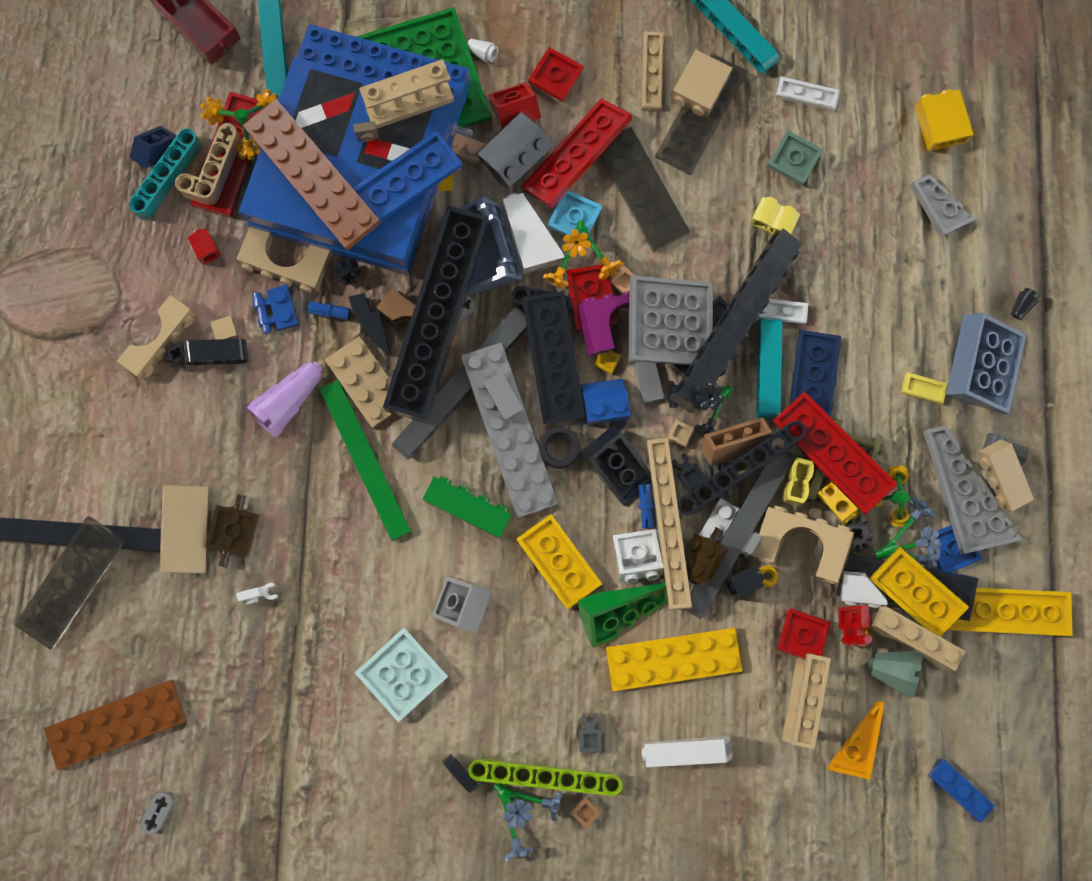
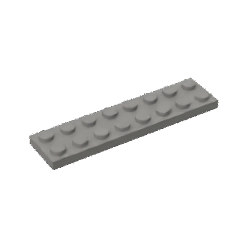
M502 343L462 355L461 360L516 517L520 518L558 504ZM503 372L523 408L522 411L506 420H503L483 382Z

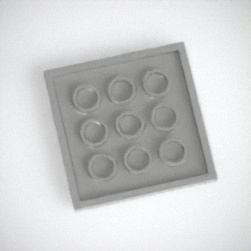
M632 275L630 277L629 361L690 366L713 330V283Z

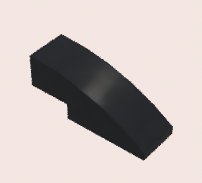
M365 292L349 296L352 310L369 339L387 356L391 355L379 311L371 312Z

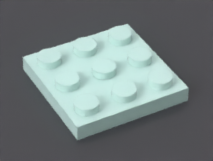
M405 628L399 631L355 672L358 678L398 722L448 677Z

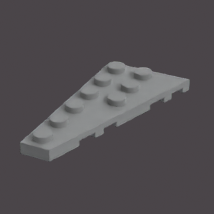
M945 425L923 431L960 555L1022 541L1021 536L1016 534L1010 524L1012 523L1009 518L1005 517L999 509V503L982 478L977 476L972 469L973 465L970 460H966L960 451V445L948 427Z

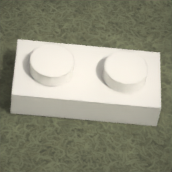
M720 498L699 536L709 538L715 527L723 531L717 541L719 544L739 508Z

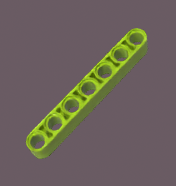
M484 758L473 760L469 766L470 777L476 781L608 796H616L623 787L619 776L609 772ZM475 764H482L485 767V773L476 775L473 771ZM498 766H504L507 769L508 773L505 777L500 778L495 774V769ZM527 769L530 773L529 778L520 780L517 776L518 770ZM543 771H548L552 775L551 780L547 783L539 779V775ZM569 773L573 775L574 781L572 784L565 785L562 783L561 778L564 774ZM587 776H593L596 779L593 787L588 788L584 785L583 782ZM612 778L618 781L616 789H607L606 782Z

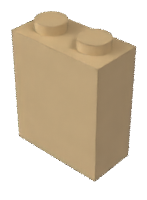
M695 50L673 90L671 100L678 106H685L691 109L698 116L708 117L730 77L732 67Z

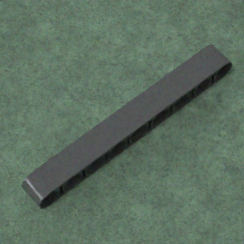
M518 307L513 309L477 350L502 343L506 354L527 331L524 312ZM463 365L436 394L427 424L412 420L393 442L392 446L406 459L409 460L472 392Z
M776 445L774 449L780 450L782 447ZM786 451L762 468L719 545L724 546L729 551L707 588L699 584L693 586L690 591L692 608L684 609L685 611L700 620L705 615L796 455Z

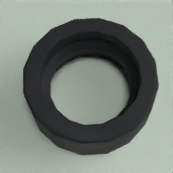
M564 427L552 428L541 438L540 454L543 461L550 467L556 469L567 468L578 458L580 451L579 439L570 429ZM555 436H564L572 444V452L564 460L553 459L547 451L548 442Z

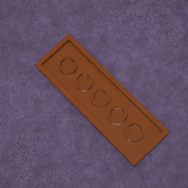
M169 680L45 727L44 730L56 769L61 770L187 721L174 681Z

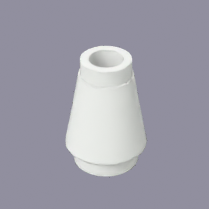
M472 38L468 41L469 51L486 63L493 62L496 59L498 47L494 43Z

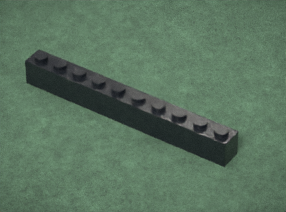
M784 228L772 235L670 396L671 400L688 413L702 410L701 404L703 402L696 401V396L701 395L697 388L700 385L706 387L707 382H713L714 388L717 387L716 381L725 374L728 369V362L739 351L737 349L738 346L749 336L748 330L759 320L758 314L769 304V296L780 286L779 280L790 270L789 264L800 254L798 250L802 243Z

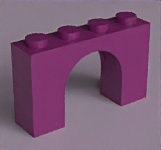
M630 291L623 292V295L620 296L608 294L603 296V299L598 300L595 297L586 298L577 307L588 356L609 353L614 349L609 318L615 309H629Z

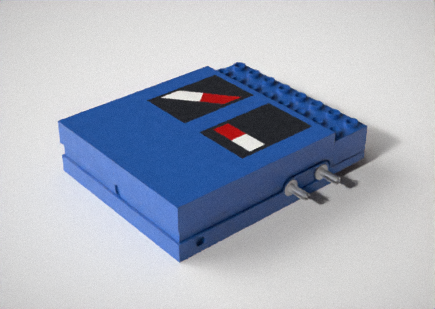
M312 24L308 25L297 58L293 57L278 99L280 104L352 188L435 131L441 134L450 148H452L456 133L471 137L473 134L472 130L459 127V118L471 85L469 68L444 62L451 81H448L454 97V102L378 128L379 138L370 142L357 141L353 124L371 122L359 88L439 60ZM261 148L238 212L243 220L248 221L247 225L249 227L268 232L271 236L306 246H316L329 250L333 254L410 275L440 182L381 222L379 226L347 251Z

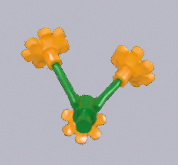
M266 89L263 94L259 93L256 96V99L259 101L256 107L249 110L239 109L236 112L227 111L226 108L221 107L222 101L216 98L214 101L212 97H207V104L202 103L200 106L201 110L205 111L201 113L200 117L202 120L208 119L209 125H215L216 122L221 123L223 121L222 115L235 117L242 125L244 138L241 139V144L237 145L236 151L241 159H245L248 155V159L252 160L255 159L254 154L259 155L261 147L249 136L243 125L249 121L250 114L264 109L275 99L278 100L279 97L276 93L271 95L270 89Z
M579 220L577 227L571 231V235L566 234L563 237V240L567 243L562 248L568 252L561 267H558L555 274H544L542 278L549 282H554L553 285L556 287L561 286L562 289L567 290L569 283L564 280L563 276L570 257H576L578 252L583 257L586 255L585 248L590 247L597 254L603 266L602 272L599 274L600 280L607 279L609 275L614 277L617 274L615 270H619L623 262L620 260L610 262L607 257H604L588 234L585 221Z

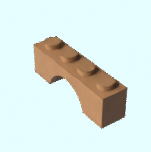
M392 288L376 308L383 317L392 324L397 325L411 320L416 303L413 305L408 301L409 297L401 290L397 292ZM456 333L448 358L459 345Z

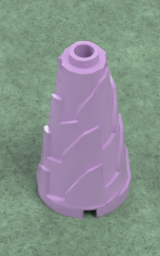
M315 361L303 364L278 384H274L262 395L251 401L245 409L253 418L258 420V423L266 431L277 438L288 422L299 411V407L310 395L312 389L322 379V367Z

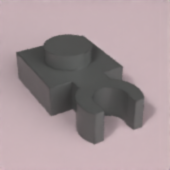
M582 713L581 719L585 729H579V752H602L601 729H595V725L598 722V714L594 713V720L588 722L586 721V714Z

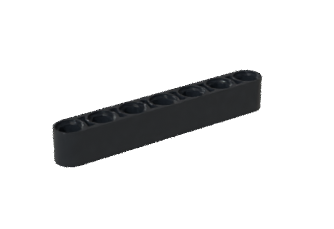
M799 421L790 422L684 495L678 501L679 511L684 515L692 516L800 443L806 437L805 425ZM794 426L801 427L803 430L802 435L793 437L790 434L791 428ZM775 439H782L784 447L776 450L772 447V442ZM756 452H765L766 459L763 462H756L754 460ZM741 463L748 466V471L743 475L736 472L737 466ZM723 475L728 476L730 479V483L726 487H721L718 483L719 478ZM704 488H710L712 491L711 497L707 500L701 497V491ZM686 500H692L694 503V508L690 512H686L683 508Z

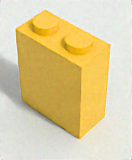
M948 89L936 95H923L915 105L928 151L967 143L974 135L960 89L954 91Z

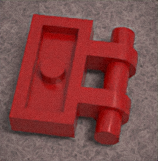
M869 606L838 607L839 629H843L841 642L849 647L870 644L872 637L865 633V628H870L871 614Z

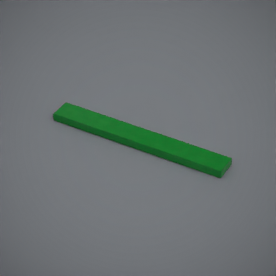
M339 380L320 388L319 390L391 541L410 533L411 530Z

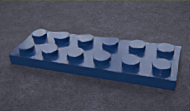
M435 131L353 187V189L380 222H383L463 167V165L441 134Z

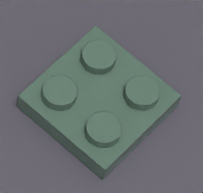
M787 130L767 167L803 186L823 149Z

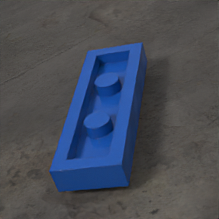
M941 759L928 774L937 785L980 823L995 807L993 803L944 759Z

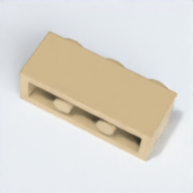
M998 440L978 451L981 457L980 464L988 474L987 481L994 489L995 499L1001 508L1012 512L1034 500L1012 443Z

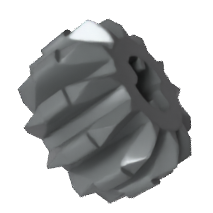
M856 517L855 520L852 519L844 525L851 529L850 532L857 531V538L853 539L849 553H852L854 550L857 553L862 552V547L865 549L870 547L867 541H873L874 539L868 535V533L873 532L872 528H866L869 522L864 521L861 524V517Z

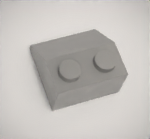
M446 576L431 617L476 634L492 592Z

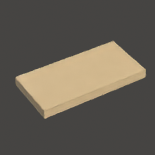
M163 485L160 573H206L205 544L207 541L208 487Z

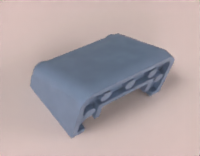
M480 197L459 207V209L489 217V228L468 295L521 280L523 278L522 270L501 206L494 201Z

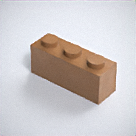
M763 417L708 433L704 435L702 453L711 467L738 459L772 436V431Z

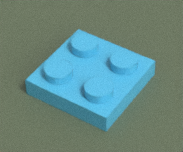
M568 190L559 200L547 228L563 235H571V231L577 227V222L583 220L590 235L602 210V205Z

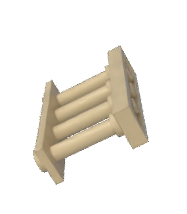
M443 59L359 88L371 122L375 121L377 129L454 102V97L448 81H451Z
M809 653L806 654V660L796 658L782 741L790 742L792 745L815 749L831 658Z

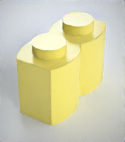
M762 197L750 224L772 235L783 228L792 234L800 214L792 206H781L772 197Z
M801 458L793 461L787 471L788 482L782 493L784 503L799 506L806 501L809 495L808 482L814 472L813 461Z

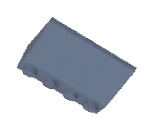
M985 313L964 315L946 395L964 403L1009 414L1026 334Z

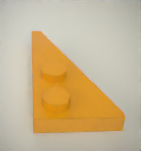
M876 701L827 765V770L871 780L885 702Z

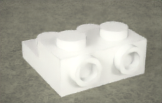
M656 529L613 535L620 582L625 581L626 584H633L640 578L654 581L659 579L660 575H663V563Z

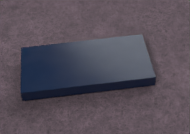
M806 330L798 331L789 405L802 393L806 392L831 417L841 336Z

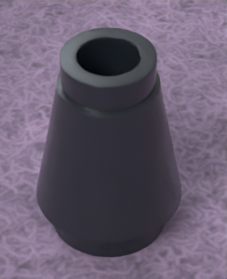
M1029 288L1020 291L1010 313L1011 316L1022 320L1039 302L1040 295Z

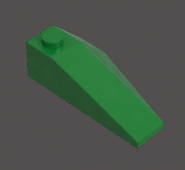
M665 583L599 592L578 600L580 618L593 648L614 640L618 637L617 633L627 626L630 629L635 625V620L643 615H650L668 602Z

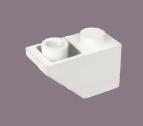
M843 571L840 597L842 601H845V604L859 605V603H868L869 607L874 608L887 605L886 596L870 580L866 573Z

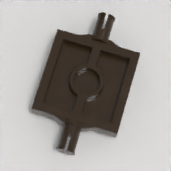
M237 494L235 506L224 507L216 505L205 547L216 549L222 553L218 566L227 568L230 555L246 557L250 555L260 515L243 509L246 498L244 495Z
M715 527L709 538L701 537L694 533L684 549L689 589L692 584H699L707 588L729 551L717 543L723 533L717 527Z

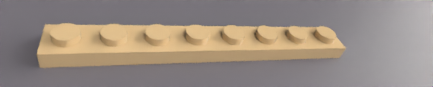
M668 438L647 440L669 611L692 608L669 441Z

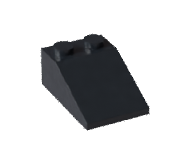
M613 426L580 452V455L623 506L639 493L638 485H647L652 482L648 467L624 434Z

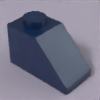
M162 126L134 137L129 158L137 162L138 165L149 168L159 161L176 135Z

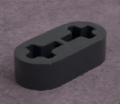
M449 754L442 761L466 791L471 793L479 786L452 754Z

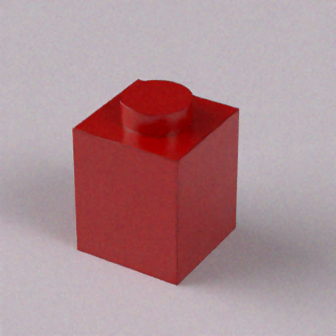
M207 228L198 229L191 236L187 237L197 259L203 265L222 256Z

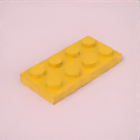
M552 514L516 539L567 610L576 604L578 600L602 585Z
M900 546L870 577V580L925 629L940 637L969 608L967 604Z

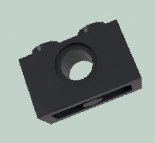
M754 566L724 580L733 599L745 596L764 586L762 583L764 577L761 571L755 569Z

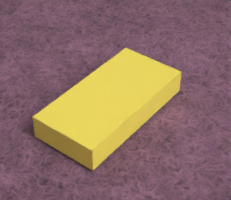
M907 372L900 394L942 405L944 404L948 383Z

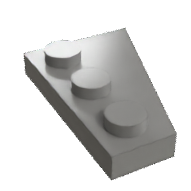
M930 174L910 184L911 189L940 237L946 236L977 219L973 214L969 215L962 208L963 205L959 201L955 202L948 195V191Z

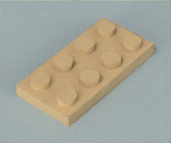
M360 336L325 359L372 429L394 415L385 412L383 409L391 380Z

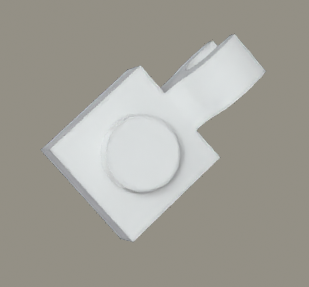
M268 583L263 587L236 593L238 602H245L246 605L259 602L258 598L261 597L275 600L279 597L278 594L270 595L269 589L275 587L276 584Z

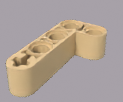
M225 123L218 128L199 177L184 173L176 178L175 185L185 198L206 205H213L218 201L235 159L236 147L241 143V137L232 124ZM226 152L225 156L221 158L218 157L219 154ZM214 171H218L216 176H211ZM191 183V186L188 189H184V186L186 184ZM206 190H211L210 194L203 195Z

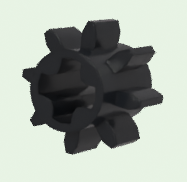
M350 258L338 261L339 268H334L337 282L342 281L346 286L352 283L356 284V277H361L358 262L353 263L350 261Z
M172 343L173 347L170 350H165L168 353V358L165 361L172 363L171 367L177 369L178 366L186 369L183 343L180 347Z

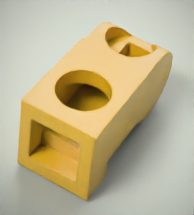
M832 482L817 493L843 526L859 514L858 508Z

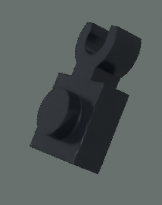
M683 453L681 457L684 463L679 464L676 459H673L672 464L675 469L681 470L677 477L687 491L690 492L708 479L696 463L691 466L689 465V458Z

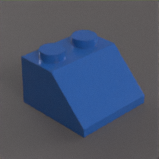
M623 378L581 384L587 426L630 419L628 396Z

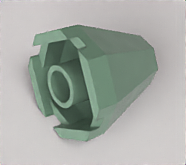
M916 651L875 653V657H870L867 670H871V676L899 693L914 697L919 681L918 676L919 671H921L923 655Z

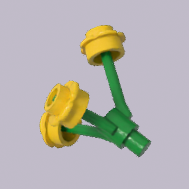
M895 465L889 469L888 475L898 484V490L892 492L891 495L885 496L882 500H891L892 503L898 504V507L889 513L888 518L893 526L903 527L911 518L908 511L904 508L905 503L910 500V495L903 489V484L909 478V473L905 466ZM882 500L876 506H880Z

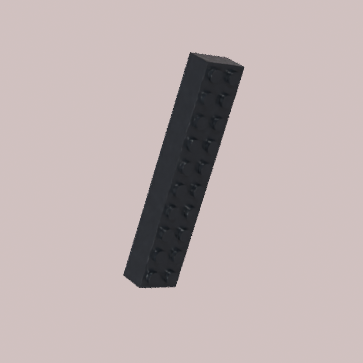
M447 205L383 404L385 412L427 424L487 235L489 217Z

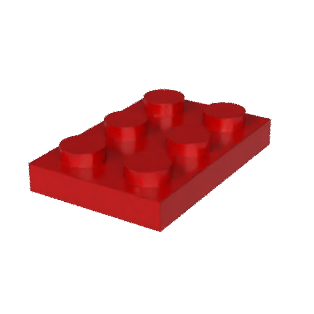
M602 264L566 270L576 332L583 331L577 309L583 300L590 297H595L598 300L603 299L605 295L613 294L610 276L605 280H600L599 278L603 268ZM616 309L610 315L609 327L618 326Z

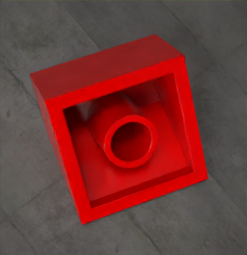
M527 82L488 94L501 129L519 112H522L532 122L542 118L536 94Z

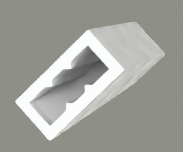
M513 193L503 199V207L524 275L562 264L564 260L563 252L524 194L518 195Z
M730 735L648 742L642 748L643 762L646 761V767L727 763L733 758Z

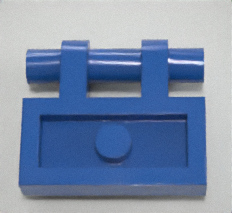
M287 284L266 290L268 294L267 299H262L260 292L253 294V306L258 312L259 327H262L263 334L271 333L270 325L276 324L278 331L299 326ZM271 307L274 316L268 317L265 308Z

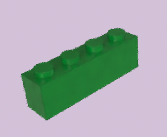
M440 475L439 478L433 477L422 498L424 502L501 539L512 517L508 513L510 509L500 504L496 507L489 503L490 499L480 494L478 497L470 494V489L459 485L457 488L451 485L452 481Z

